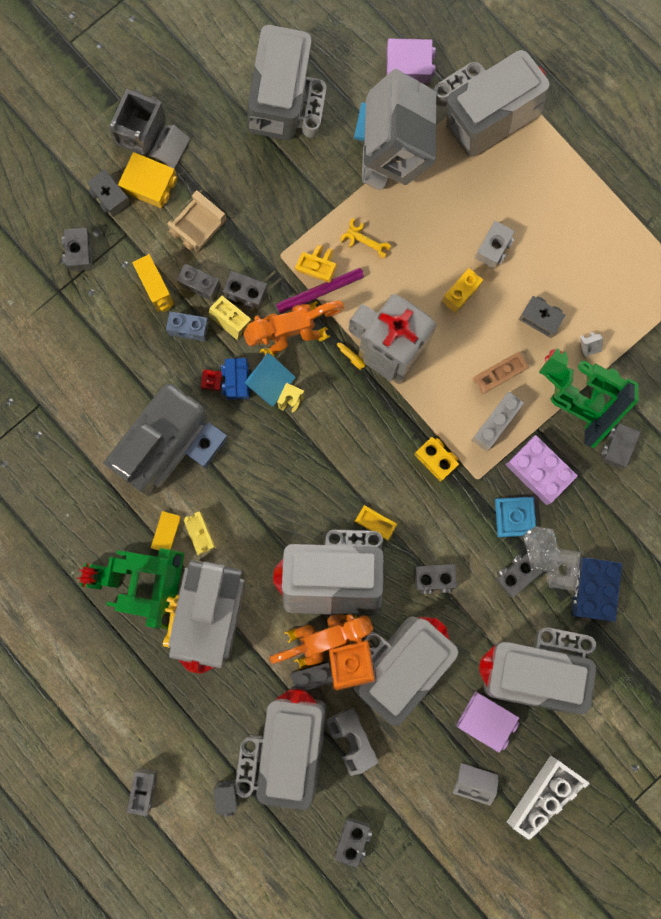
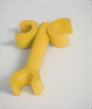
M352 218L349 229L341 236L340 242L343 243L345 239H350L349 247L351 248L356 239L377 250L381 258H386V254L381 250L383 248L390 250L391 245L388 243L380 244L359 233L362 231L364 223H361L359 227H354L355 219Z
M176 595L175 598H167L170 604L165 611L170 613L168 632L163 641L164 647H168L179 595Z

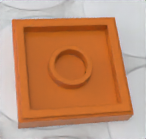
M367 640L329 650L334 689L340 690L375 681L370 644Z

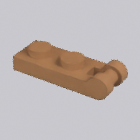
M517 352L472 379L479 385V391L483 395L527 370L529 367L520 352ZM489 377L491 383L486 384L484 378Z

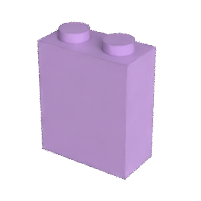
M388 39L387 75L392 70L398 69L421 83H430L431 76H435V64H432V59H435V47H432V40Z
M475 691L456 726L500 753L501 749L504 750L507 747L510 733L516 731L519 725V717Z

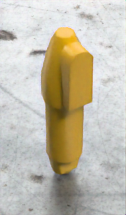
M341 342L337 343L340 351L358 369L361 370L366 366L363 360Z

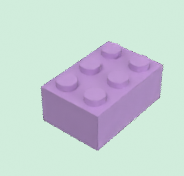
M536 435L506 464L546 505L552 503L578 476Z

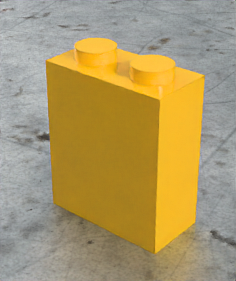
M133 152L118 186L125 194L162 209L164 203L166 204L169 200L170 189L176 185L177 177L173 168Z
M150 254L132 262L157 312L170 310L174 302Z

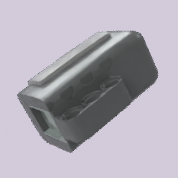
M166 384L161 387L103 462L114 473L148 497L156 487L160 488L181 462L186 455L187 449L203 430L204 426L202 425L207 421V414L202 405L190 396H186L185 392L173 384Z

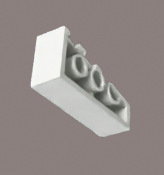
M550 755L507 820V823L530 840L548 823V820L555 813L558 814L569 800L572 801L577 796V793L583 787L586 788L590 783Z

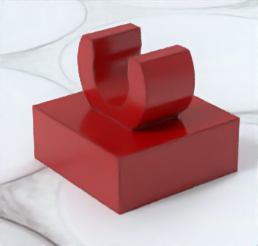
M203 369L201 389L220 391L221 371Z

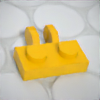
M318 244L312 255L302 252L295 270L330 283L337 269V264L330 262L333 249L328 248L323 259L319 258L323 251L322 245Z

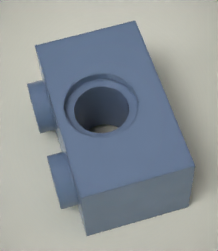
M169 312L166 327L169 335L206 342L209 328L207 318Z
M209 422L206 426L202 425L204 426L203 430L185 452L205 469L228 439L227 435ZM203 440L210 441V446L207 449L200 447Z

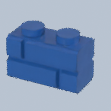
M248 358L225 359V365H221L222 376H225V383H222V395H226L227 400L250 399V389L244 383L249 377Z

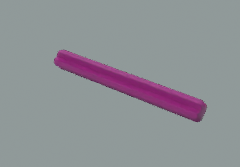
M357 268L332 279L330 283L325 282L277 303V310L282 314L291 310L296 305L305 304L360 280L364 277V273L361 268Z

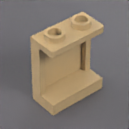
M196 190L192 195L193 200L173 223L169 221L167 225L169 233L177 239L179 237L184 241L183 245L190 251L193 249L198 253L224 224L226 216L224 212Z

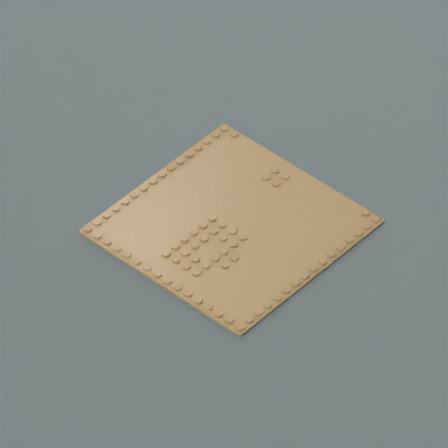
M542 115L476 156H469L447 128L445 117L436 125V158L429 169L407 185H403L389 177L381 190L364 184L280 255L281 259L308 290L325 283V281L297 272L295 266L302 252L312 255L318 244L323 246V251L319 258L323 259L328 248L333 249L330 262L336 263L337 269L332 279L357 268L362 269L364 273L362 279L316 298L321 304L337 300L343 302L344 310L332 317L359 348L361 339L355 337L349 331V321L361 304L379 313L390 296L395 294L406 299L431 317L437 324V327L429 345L401 384H397L394 381L389 382L475 479H480L561 409L555 406L550 399L554 394L555 385L539 373V370L545 364V357L549 355L550 350L559 348L560 351L567 353V367L573 369V382L571 385L578 388L580 392L587 386V375L581 373L578 369V364L581 361H586L592 365L596 363L607 369L661 322V243ZM352 218L355 219L354 227H359L361 223H364L363 229L359 233L380 244L388 243L391 245L390 250L386 248L381 250L386 254V258H381L377 250L356 239L351 248L349 247L350 239L347 238L343 243L340 242L341 236L349 229ZM494 221H497L515 231L512 236L515 240L510 249L505 248L503 253L506 256L501 265L497 263L495 268H492L475 259V256ZM492 243L494 248H501L498 243ZM470 268L483 279V282L455 314L442 302V299L466 270ZM532 296L543 298L548 305L556 306L563 311L562 313L566 314L552 338L518 320ZM591 332L595 335L600 334L603 338L602 352L584 357L581 353V336L583 335L584 338L590 337ZM520 352L529 368L482 395L479 391V385L472 378L513 354ZM489 377L484 378L486 384L491 383ZM510 392L524 402V404L492 447L486 452L471 440L503 397Z

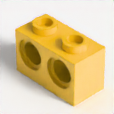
M468 268L444 295L442 302L456 314L481 286L483 279Z
M431 437L414 455L441 482L459 465L457 462L458 458L452 452L448 453L443 448L445 445L441 440ZM426 448H435L436 455H428L426 452ZM440 461H447L449 463V469H442L440 467Z

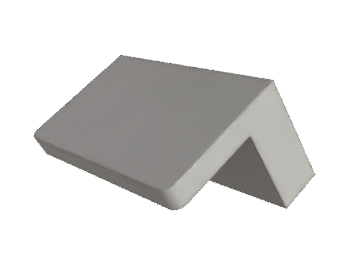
M164 125L148 157L154 161H161L166 166L174 169L190 138L175 125Z
M461 764L458 779L453 787V794L491 806L497 795L499 776L466 764Z

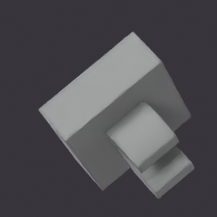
M591 332L590 337L584 338L583 335L581 336V353L584 357L602 352L603 338L601 335H595Z

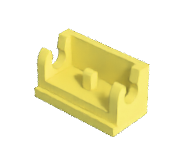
M223 296L209 309V317L237 340L251 321L247 315Z
M286 383L277 401L278 408L284 411L288 403L293 407L292 413H294L300 402L304 400V391Z
M200 511L184 518V523L198 556L216 548Z

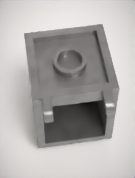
M126 89L108 128L114 143L148 157L166 121L161 102L155 97L148 98L143 96L137 90L131 91ZM139 113L151 116L149 121L138 118Z

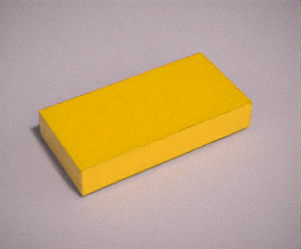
M365 505L355 520V523L367 530L380 533L386 541L389 540L397 526L395 522Z
M162 511L151 545L152 549H172L181 516Z

